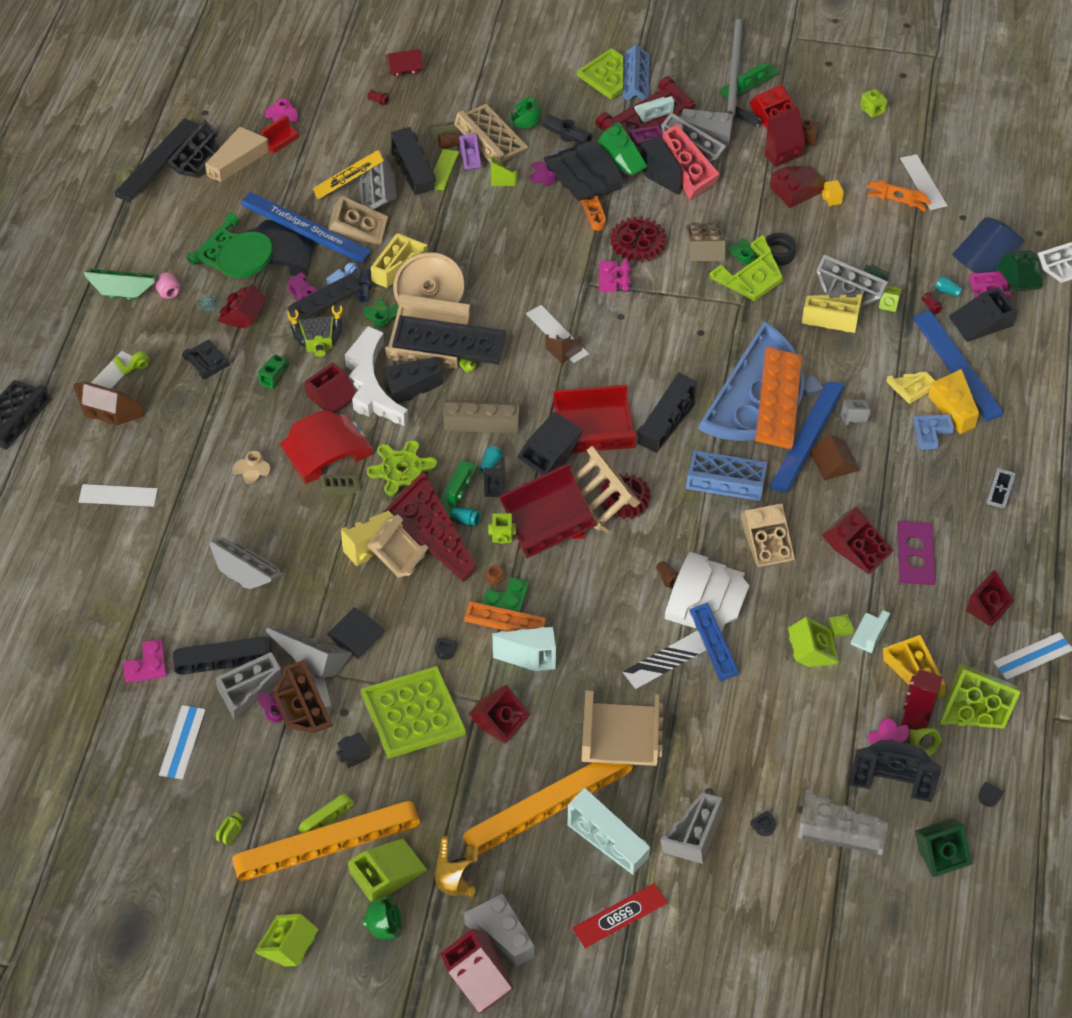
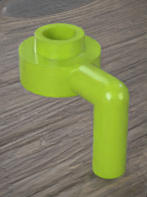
M139 351L131 357L130 364L127 366L119 356L115 357L113 361L122 374L127 375L134 369L146 368L150 358L146 352Z

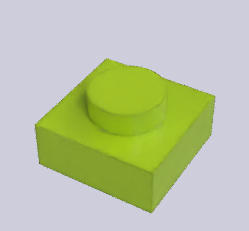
M848 614L828 619V624L834 638L853 634L854 629Z

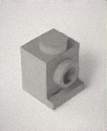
M844 399L840 415L845 425H849V422H867L868 418L871 417V408L865 400Z

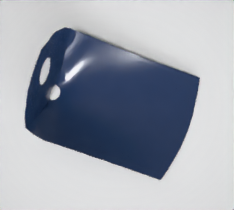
M986 217L952 255L975 273L995 272L1004 254L1015 251L1024 240L1008 225L999 220Z

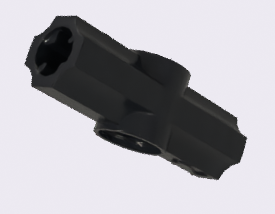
M548 114L543 121L544 128L559 134L561 140L565 142L574 141L579 143L592 140V134L576 127L573 120H561Z

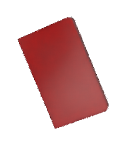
M287 115L261 130V135L268 138L269 151L273 154L299 138V132L290 126Z

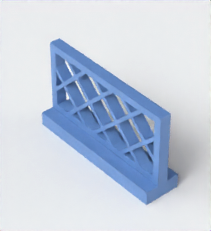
M693 450L687 474L686 489L761 501L768 462ZM696 457L703 458L706 461L700 463ZM722 461L724 464L718 466L715 462ZM740 464L743 467L737 469L734 465ZM711 465L713 469L708 471L705 466ZM729 467L732 472L727 474L723 470ZM759 467L763 469L756 472L752 468ZM748 471L751 475L745 477L742 472Z

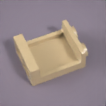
M395 515L386 519L367 546L399 578L409 576L415 571V565L425 557L428 546L418 545L400 526L403 519L399 515Z

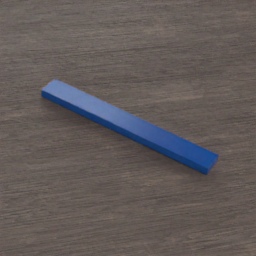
M931 311L914 315L913 320L950 372L954 373L962 369L976 407L985 421L1001 417L1003 415L1002 409Z
M827 381L797 435L792 449L789 450L770 485L771 490L789 493L845 389L844 383Z

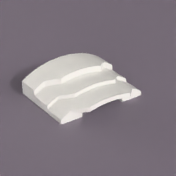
M689 552L673 587L665 611V619L696 628L689 609L708 603L720 631L723 633L726 623L738 618L748 592L749 584L744 579L745 573L710 561L706 556Z

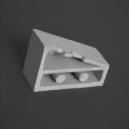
M702 793L686 810L683 818L680 821H676L673 825L674 828L660 839L663 853L703 864L725 812L723 798Z
M503 893L464 913L465 925L469 929L488 932L496 952L515 968L534 958L535 946Z

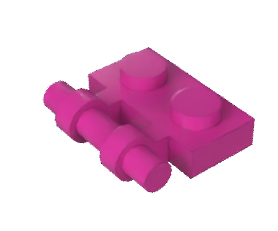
M624 260L622 266H617V261H600L599 291L616 292L617 287H622L624 291L629 290L631 266L628 260Z
M1000 272L969 275L972 291H980V293L974 294V298L983 292L1000 287L1007 298L1011 297L1010 291L1003 290L1008 288V281Z

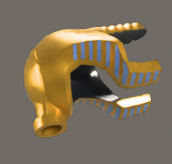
M443 836L440 842L435 871L436 884L447 895L468 896L469 899H473L475 886H471L469 881L463 880L462 873L469 864L477 861L479 848L466 846L463 858L448 861V837Z

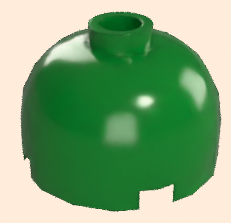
M533 96L532 98L526 97L514 107L516 109L514 114L511 112L509 120L520 129L535 128L540 124L542 108Z
M390 894L371 901L363 917L365 929H368L371 935L380 940H391L401 936V934H398V929H402L398 904L393 905L391 900L394 897Z

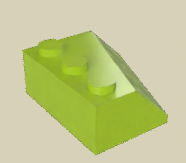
M960 663L945 696L939 725L955 724L958 726L971 725L1004 729L1021 691L1017 685Z

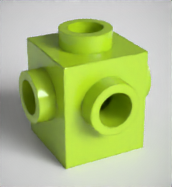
M876 88L862 94L860 107L871 118L885 113L887 99Z
M492 514V524H488V535H492V543H512V535H516V524H512V514Z

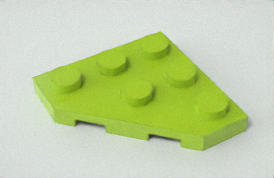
M611 48L577 70V76L612 100L623 93V55Z

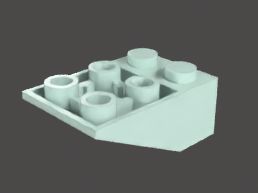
M553 627L492 633L493 658L533 671L556 669V644Z

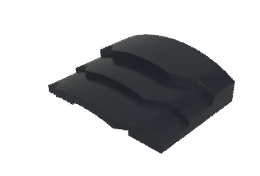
M591 140L576 143L572 148L544 157L546 166L556 175L563 187L570 189L569 191L577 201L622 189L623 179L614 161L599 144Z
M265 220L256 228L247 231L262 233L270 239L273 246V256L268 264L289 266L291 276H296L302 272L308 277L316 241L273 220Z
M880 740L869 747L856 750L848 785L869 789L872 776L912 783L911 798L932 802L942 767L931 760L922 748L903 742Z

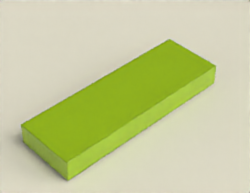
M442 150L433 171L436 177L434 189L445 191L459 158V151Z

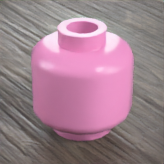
M162 273L154 282L159 295L165 299L176 297L180 291V283L172 273Z

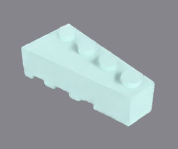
M586 788L568 804L567 825L632 875L649 858L650 847L647 842L640 839Z

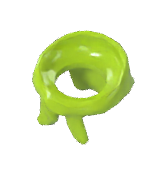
M932 725V728L909 730V744L922 748L929 757L936 752L942 742V738L934 725ZM932 735L933 744L930 747L922 748L919 746L923 736Z

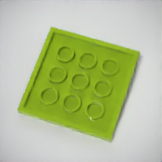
M437 666L360 689L361 696L388 759L466 735L464 725Z

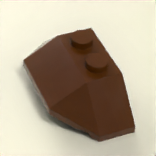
M86 381L73 385L84 416L88 418L98 419L108 424L121 425L144 416L142 402L139 400L135 401L132 397L118 390Z
M302 660L285 666L273 696L287 728L316 733L332 727L333 723L305 661Z

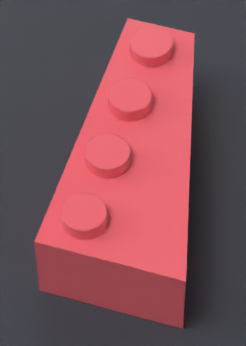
M677 124L665 131L661 140L667 144L668 150L674 154L676 162L682 166V187L690 201L715 185L719 173Z

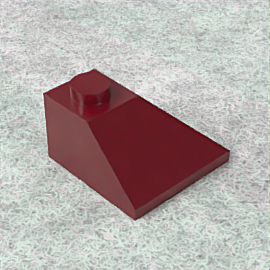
M507 685L481 699L469 713L480 729L502 743H507L530 716L529 712Z

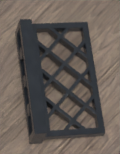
M13 380L1 393L0 404L10 399V403L0 405L1 448L7 450L52 400L46 386L39 385L37 388ZM16 387L21 388L20 391L12 393ZM32 393L30 397L26 398V394ZM23 396V399L13 402V398ZM20 406L18 410L14 409V407ZM11 408V412L2 414L3 410ZM10 418L7 422L3 423L4 419Z

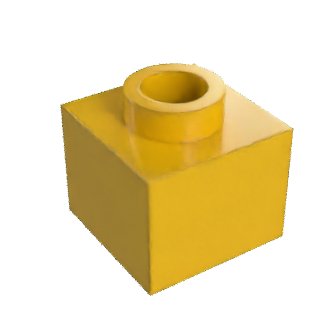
M834 180L824 184L822 197L829 206L842 204L844 191L839 181Z

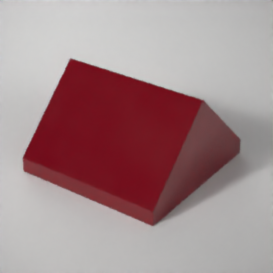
M993 570L971 594L966 610L988 626H993L1014 602L996 570Z

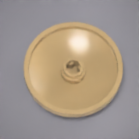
M422 253L411 257L401 265L394 278L393 290L397 303L400 294L461 303L464 296L465 283L460 268L452 259L438 253Z

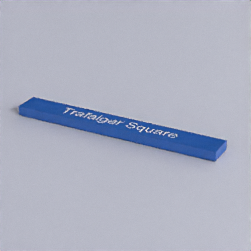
M249 192L241 201L242 206L361 264L371 255L370 249L257 194Z

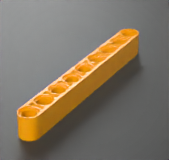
M593 762L472 827L464 833L463 839L468 846L479 848L478 855L567 808L568 804L584 788L592 794L624 777L632 770L633 765Z
M406 801L240 852L233 856L232 862L238 880L245 881L412 829L420 824V819L414 803Z

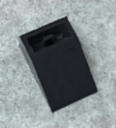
M660 137L641 142L640 155L647 165L642 170L645 176L675 194H680L683 169L676 162L674 154L668 150L667 144Z
M1000 287L983 292L949 315V318L968 342L1013 327L1017 310Z
M554 411L526 441L517 458L540 474H547L557 467L564 465L582 435L583 430Z

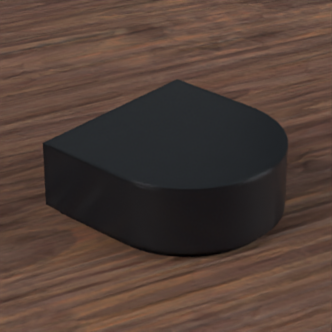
M438 638L435 645L436 656L442 660L452 658L457 648V641Z
M985 781L980 789L978 798L983 805L993 807L998 804L1004 791Z
M765 811L751 820L750 825L759 835L770 836L775 831L776 821L768 811Z

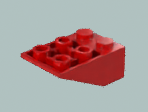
M783 84L755 95L749 102L755 116L762 119L761 123L766 128H768L769 117L795 107Z

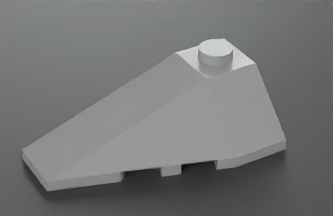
M281 627L266 629V632L297 662L304 660L309 672L319 679L335 676L352 655V652L339 646L319 644L318 639L301 638V634Z

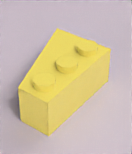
M396 233L371 266L372 282L388 288L394 283L395 275L401 265L413 256L428 253V245Z

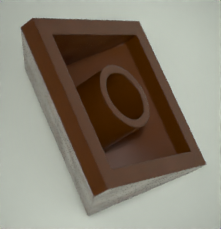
M831 434L822 439L810 452L824 480L860 470L845 441Z

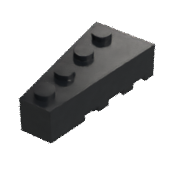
M407 127L391 132L390 152L392 156L395 155L397 165L401 166L402 174L407 175V182L414 195L434 190L436 177L434 172L431 173L428 159H425L423 156L422 146H419L417 143L416 133H413L411 128Z
M678 372L644 425L639 427L637 431L639 445L655 453L662 448L696 404L697 381Z

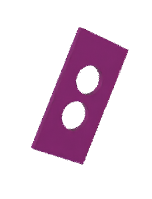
M897 521L899 583L935 585L932 523ZM910 538H918L923 542L924 546L921 549L915 550L908 546L907 541ZM919 556L924 560L925 564L920 568L912 567L908 563V558Z

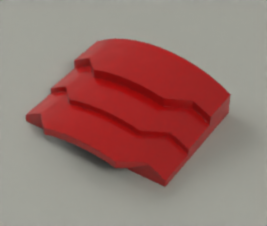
M327 410L314 413L292 424L288 437L280 443V446L305 484L319 479V476L322 475V467L349 455H352L355 462L373 455L372 447L364 435H361L348 415H337Z

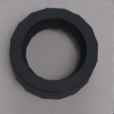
M773 233L765 238L769 248L774 245H781L789 250L785 253H776L771 250L777 266L786 265L794 259L796 243L791 236L784 233Z

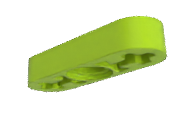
M347 793L338 796L305 819L298 828L299 832L302 834L330 825L353 807L354 801Z

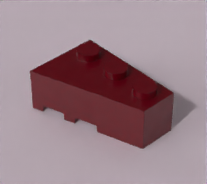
M921 669L918 670L917 676L912 675L903 706L905 713L901 725H907L909 730H919L928 727L942 683V676Z

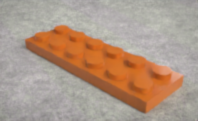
M766 347L755 441L792 449L802 355Z

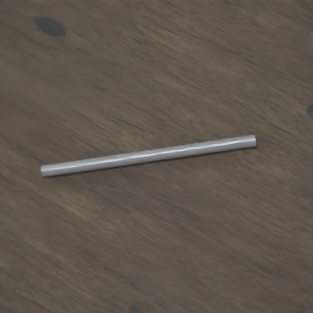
M741 19L735 21L727 105V113H731L733 116L736 109L743 21Z

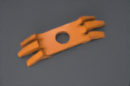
M885 180L872 181L866 185V188L876 189L875 191L868 192L867 197L877 196L883 200L885 198L909 204V207H918L924 212L926 207L921 202L931 205L928 196L919 189L910 190L888 184ZM895 191H900V192H902V193H903V197H897V196H895L894 192H895Z

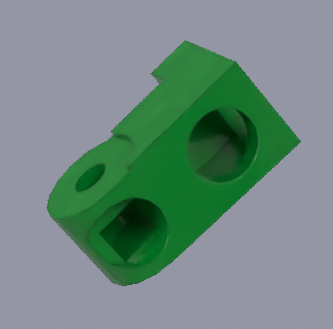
M274 354L258 371L259 385L274 390L277 386V381L288 370L289 360Z

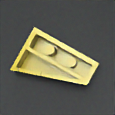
M857 294V297L847 298L846 295H840V298H830L829 295L807 296L802 324L855 333L862 294Z
M389 511L371 517L369 522L364 524L361 522L355 523V527L351 529L346 527L341 529L343 552L356 566L369 561L371 557L376 555L367 544L386 519L393 516Z

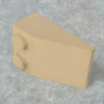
M340 196L333 207L327 229L351 241L381 244L388 216L344 196Z

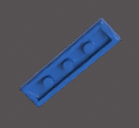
M705 603L689 609V613L719 680L723 681L739 675L737 666L709 604Z

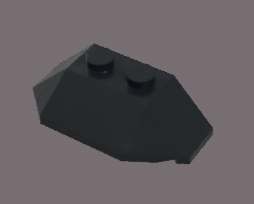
M204 120L166 163L179 175L200 178L206 171L205 163L218 151V131Z

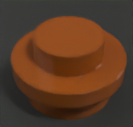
M492 565L485 572V578L491 584H499L504 580L505 573L500 566Z

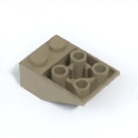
M693 222L685 226L690 262L725 261V239L720 224L715 222L707 224Z

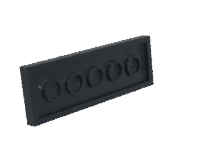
M400 315L392 347L500 365L506 339V330Z

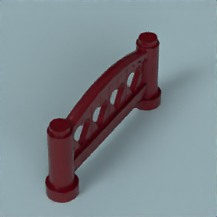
M666 76L659 82L658 89L660 91L613 118L607 112L601 113L597 117L595 124L600 129L605 130L614 123L619 122L627 135L630 131L627 130L626 123L638 126L639 128L637 129L659 125L660 129H662L661 125L669 114L651 119L646 124H641L639 115L634 107L662 97L668 98L672 96L676 105L673 108V114L679 116L683 109L694 110L696 104L694 100L675 84V81L670 76Z

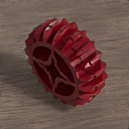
M619 473V476L641 503L636 507L629 503L623 505L615 513V518L617 519L619 516L623 520L626 517L632 520L633 516L639 518L640 513L644 514L650 505V487H647L646 481L642 482V477L636 478L635 474L629 476L628 473L625 475ZM606 479L605 484H602L600 494L610 486L609 479ZM618 491L611 494L601 504L604 511H607L620 499L619 496L621 494Z

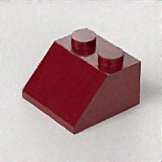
M420 49L385 55L389 74H394V77L403 76V72L409 71L410 74L420 73L419 70L423 69Z

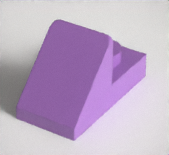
M477 135L459 136L460 155L462 156L464 170L481 168Z

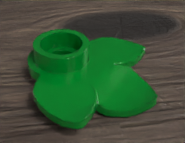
M745 238L740 239L737 245H728V252L737 257L740 263L750 264L754 261V257L759 256Z
M379 299L373 308L364 307L363 314L366 318L372 320L375 326L383 327L389 323L390 319L397 316L399 306L392 305L388 307L384 301Z

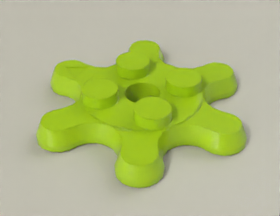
M414 440L408 441L404 449L400 451H394L389 445L383 444L377 448V453L383 458V462L379 465L368 467L367 475L371 479H386L385 493L388 496H395L400 487L409 486L423 471L434 470L437 461L432 457L419 458L416 455L419 443ZM399 467L407 468L403 473L397 470Z

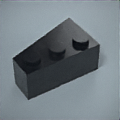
M438 357L384 367L385 382L389 396L397 404L405 400L410 401L413 399V396L421 392L424 394L443 385L442 368Z

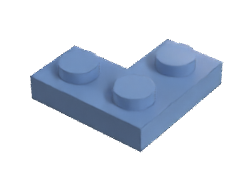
M951 414L913 417L919 450L938 449L937 434L953 433L954 427Z

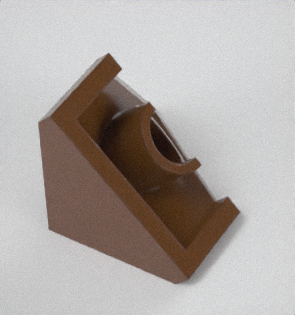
M548 334L545 335L546 349L561 363L582 351V336H578V339H571V336L562 339L556 335V339L549 338Z

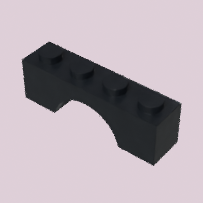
M350 273L287 307V310L292 318L296 317L295 310L298 311V323L299 320L306 319L361 288L353 273Z

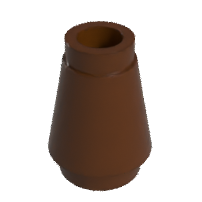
M442 132V134L438 135V145L443 147V149L459 146V136L462 135Z
M661 561L657 564L656 570L664 585L673 589L679 572L665 561Z

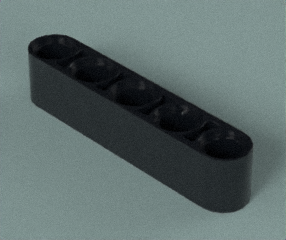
M257 637L179 648L173 652L174 671L177 674L185 675L240 667L270 652L273 654L272 642L268 637Z

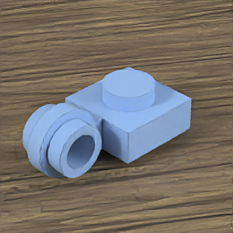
M349 262L344 268L345 272L338 269L327 278V283L331 284L350 273H353L355 277L359 272L358 265Z

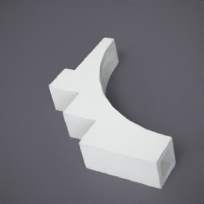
M368 326L345 354L346 367L353 370L349 375V380L357 392L352 398L353 410L368 417L374 412L378 416H383L394 423L405 426L408 422V409L395 403L379 386L374 375V365L377 356L384 346V333Z

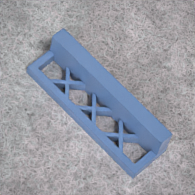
M636 44L624 54L623 98L627 101L635 95L642 100L649 97L650 54Z

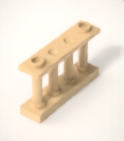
M591 446L587 450L591 456L589 458L590 461L574 475V478L578 483L594 466H599L601 469L599 474L581 490L584 499L604 479L610 480V486L590 505L586 501L597 524L594 528L597 531L602 530L605 533H609V529L604 524L623 505L629 503L636 507L641 502L604 455ZM618 491L621 494L619 496L620 499L599 517L594 510L611 494Z

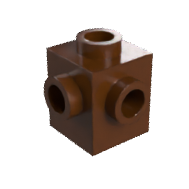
M801 119L805 144L815 146L820 123Z

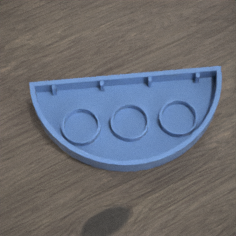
M763 322L697 429L726 440H755L766 347H771L797 354L780 332L768 323ZM802 365L800 371L797 407L802 399L804 391V374Z

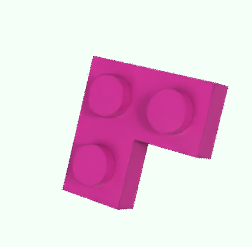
M162 639L142 642L143 659L123 662L126 683L166 677Z

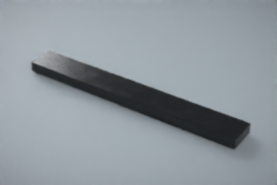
M184 118L115 191V197L130 203L164 167L171 156L198 128L199 124Z

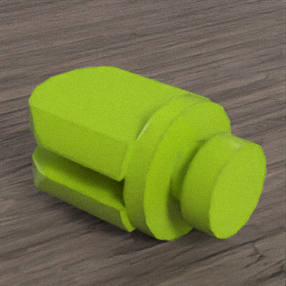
M233 812L231 817H226L216 832V840L228 846L232 845L243 827L241 823L244 818Z

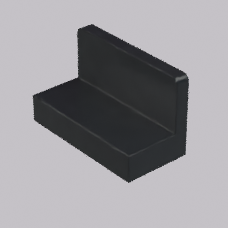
M501 457L500 468L484 467V497L499 498L498 496L504 494L505 457Z

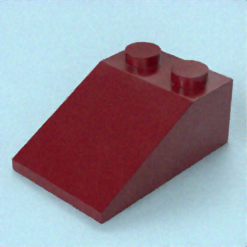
M795 106L769 117L764 153L769 161L777 167L803 156L805 139L799 107Z
M785 166L771 174L770 188L789 208H792L821 194L827 181L812 166Z

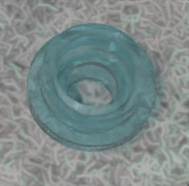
M205 296L198 302L201 310L205 312L213 311L217 304L216 300L210 296Z

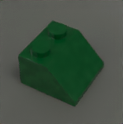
M1031 250L1006 252L996 267L1016 291L1041 289L1043 286L1041 262Z
M952 818L915 830L919 852L933 877L972 865L965 827L961 822Z

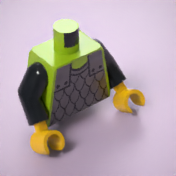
M340 305V312L338 313L334 312L335 306H332L335 319H333V316L302 319L299 320V323H297L298 311L295 310L296 317L294 318L290 317L288 311L287 318L292 322L291 329L294 340L302 347H305L307 352H315L317 357L325 356V351L333 349V343H336L342 334V319H340V316L343 314L342 306Z

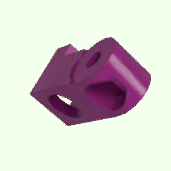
M302 272L288 281L289 292L298 300L317 291L315 287L307 284L306 276Z

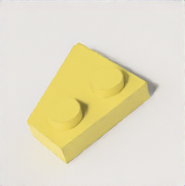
M927 372L903 374L901 378L888 376L886 380L909 404L928 394L931 383L935 381Z

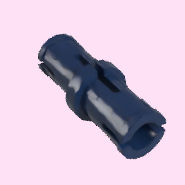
M364 269L360 271L361 275L358 284L361 289L358 291L357 300L362 303L364 297L365 302L369 300V290L372 287L370 282L371 270L366 269L365 274Z

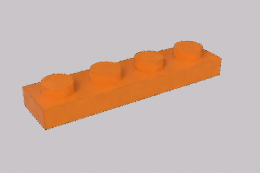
M470 601L464 622L505 631H518L520 629L528 630L545 627L546 618Z

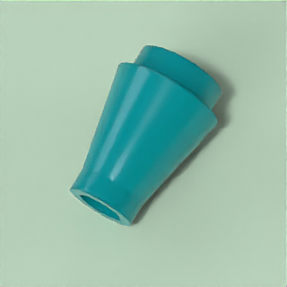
M942 275L935 286L938 292L957 297L963 288L949 277Z
M493 445L486 448L479 470L484 473V467L493 468L501 460L503 452Z
M453 508L451 518L469 527L478 526L481 513L473 508Z

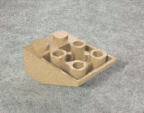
M783 504L745 510L740 514L744 533L757 567L795 560Z

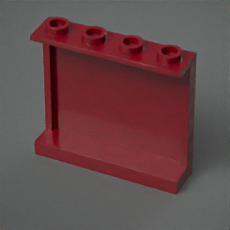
M568 464L559 466L547 474H542L538 478L523 483L521 486L498 496L506 514H512V524H516V536L526 558L597 526Z

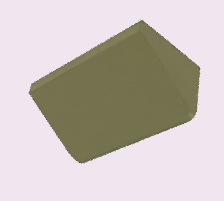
M455 121L428 126L432 141L438 140V135L442 134V132L464 134L454 125Z

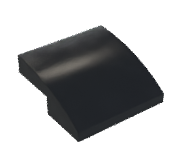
M354 607L327 635L341 648L344 646L348 651L352 652L354 657L359 659L385 630L365 613Z

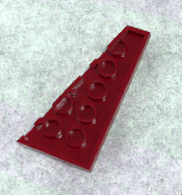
M423 471L384 512L389 511L393 516L399 515L403 519L401 522L403 529L421 546L427 545V551L462 582H465L477 567Z

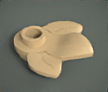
M258 451L248 452L245 459L238 460L232 468V474H243L244 481L247 484H253L257 482L260 475L267 476L270 473V465L263 460V456Z

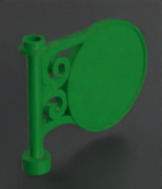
M230 212L225 217L226 222L194 253L189 252L186 257L192 265L198 264L201 261L221 271L228 277L243 278L259 272L270 262L273 256V246L270 239L259 232L234 234L227 231L230 227H236L240 223L239 218Z

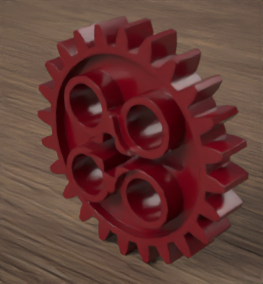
M634 216L633 220L627 217V222L621 220L620 224L616 223L615 228H612L610 245H612V250H616V255L621 254L622 259L627 257L628 261L634 259V263L638 259L642 263L644 259L650 261L651 257L656 259L657 254L662 255V251H665L667 234L664 233L665 229L661 228V224L656 225V220L649 222L650 218L643 220V216L640 219Z

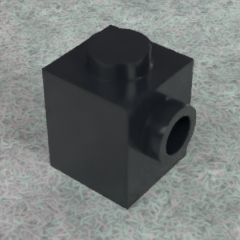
M360 732L344 737L340 742H337V757L341 763H345L348 769L370 758L369 747Z

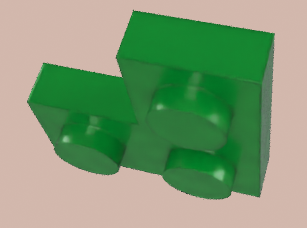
M510 577L505 593L486 589L482 604L521 612L529 588V581Z

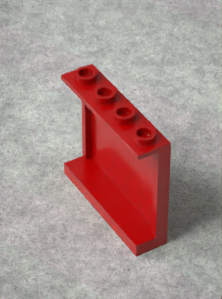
M627 385L554 391L553 403L555 412L583 430L571 453L587 452L591 446L599 451L635 448L636 433L633 431Z

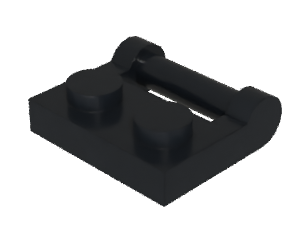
M209 339L191 350H184L182 353V357L197 369L202 379H207L230 366L229 360ZM198 356L208 368L204 367L195 357Z

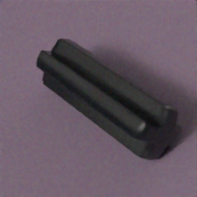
M736 106L735 117L755 127H759L762 121L760 117Z

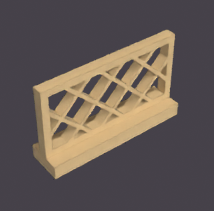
M487 104L466 113L463 110L457 113L454 125L464 135H477L479 151L490 163L491 156L493 155L495 156V162L500 160L504 162L528 150V146ZM485 110L489 116L482 115L480 112ZM469 117L477 118V122L472 121ZM479 119L488 121V124L480 123ZM491 122L497 123L500 127L491 125ZM480 128L487 129V133L483 132ZM490 130L499 132V135L491 134ZM501 133L508 134L510 138L501 136ZM491 139L498 140V144L493 143ZM500 141L509 143V146L501 145ZM512 144L519 145L521 148H514ZM501 150L509 151V153L505 155Z

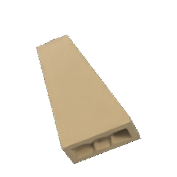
M239 127L205 163L207 176L220 182L224 181L268 153V138Z

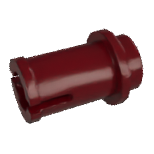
M372 89L368 92L367 96L369 100L378 102L382 106L387 105L390 99L387 93H380Z
M930 292L925 293L924 295L927 299L922 296L921 300L927 305L932 314L940 313L942 304L939 301L937 302Z

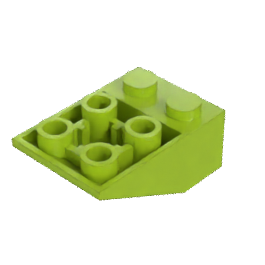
M403 838L365 850L348 861L350 875L370 901L392 894L427 871L426 867Z

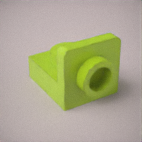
M887 285L880 299L879 309L896 312L902 288Z

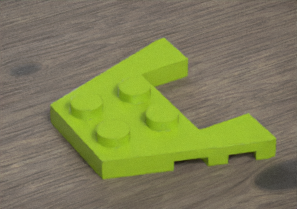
M764 235L751 243V248L760 256L733 276L720 265L709 273V277L753 301L758 300L783 282L782 275Z

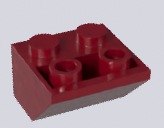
M252 284L242 287L238 292H232L227 297V303L221 308L217 321L245 328L254 323L267 297Z
M334 362L305 381L306 396L323 411L327 410L336 413L352 402V398L357 393L346 373Z

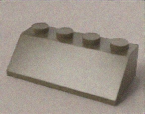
M446 400L443 415L444 431L518 434L520 403Z

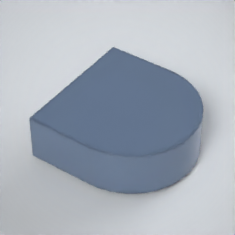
M814 375L804 379L803 394L814 396L822 392L823 387Z

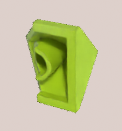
M494 155L491 156V186H516L517 171H509L510 167H504L501 160L495 162Z

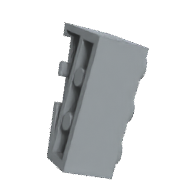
M683 109L681 119L726 146L725 151H729L733 114Z
M272 652L216 677L217 689L234 721L258 700L260 692L268 691L280 679V667Z

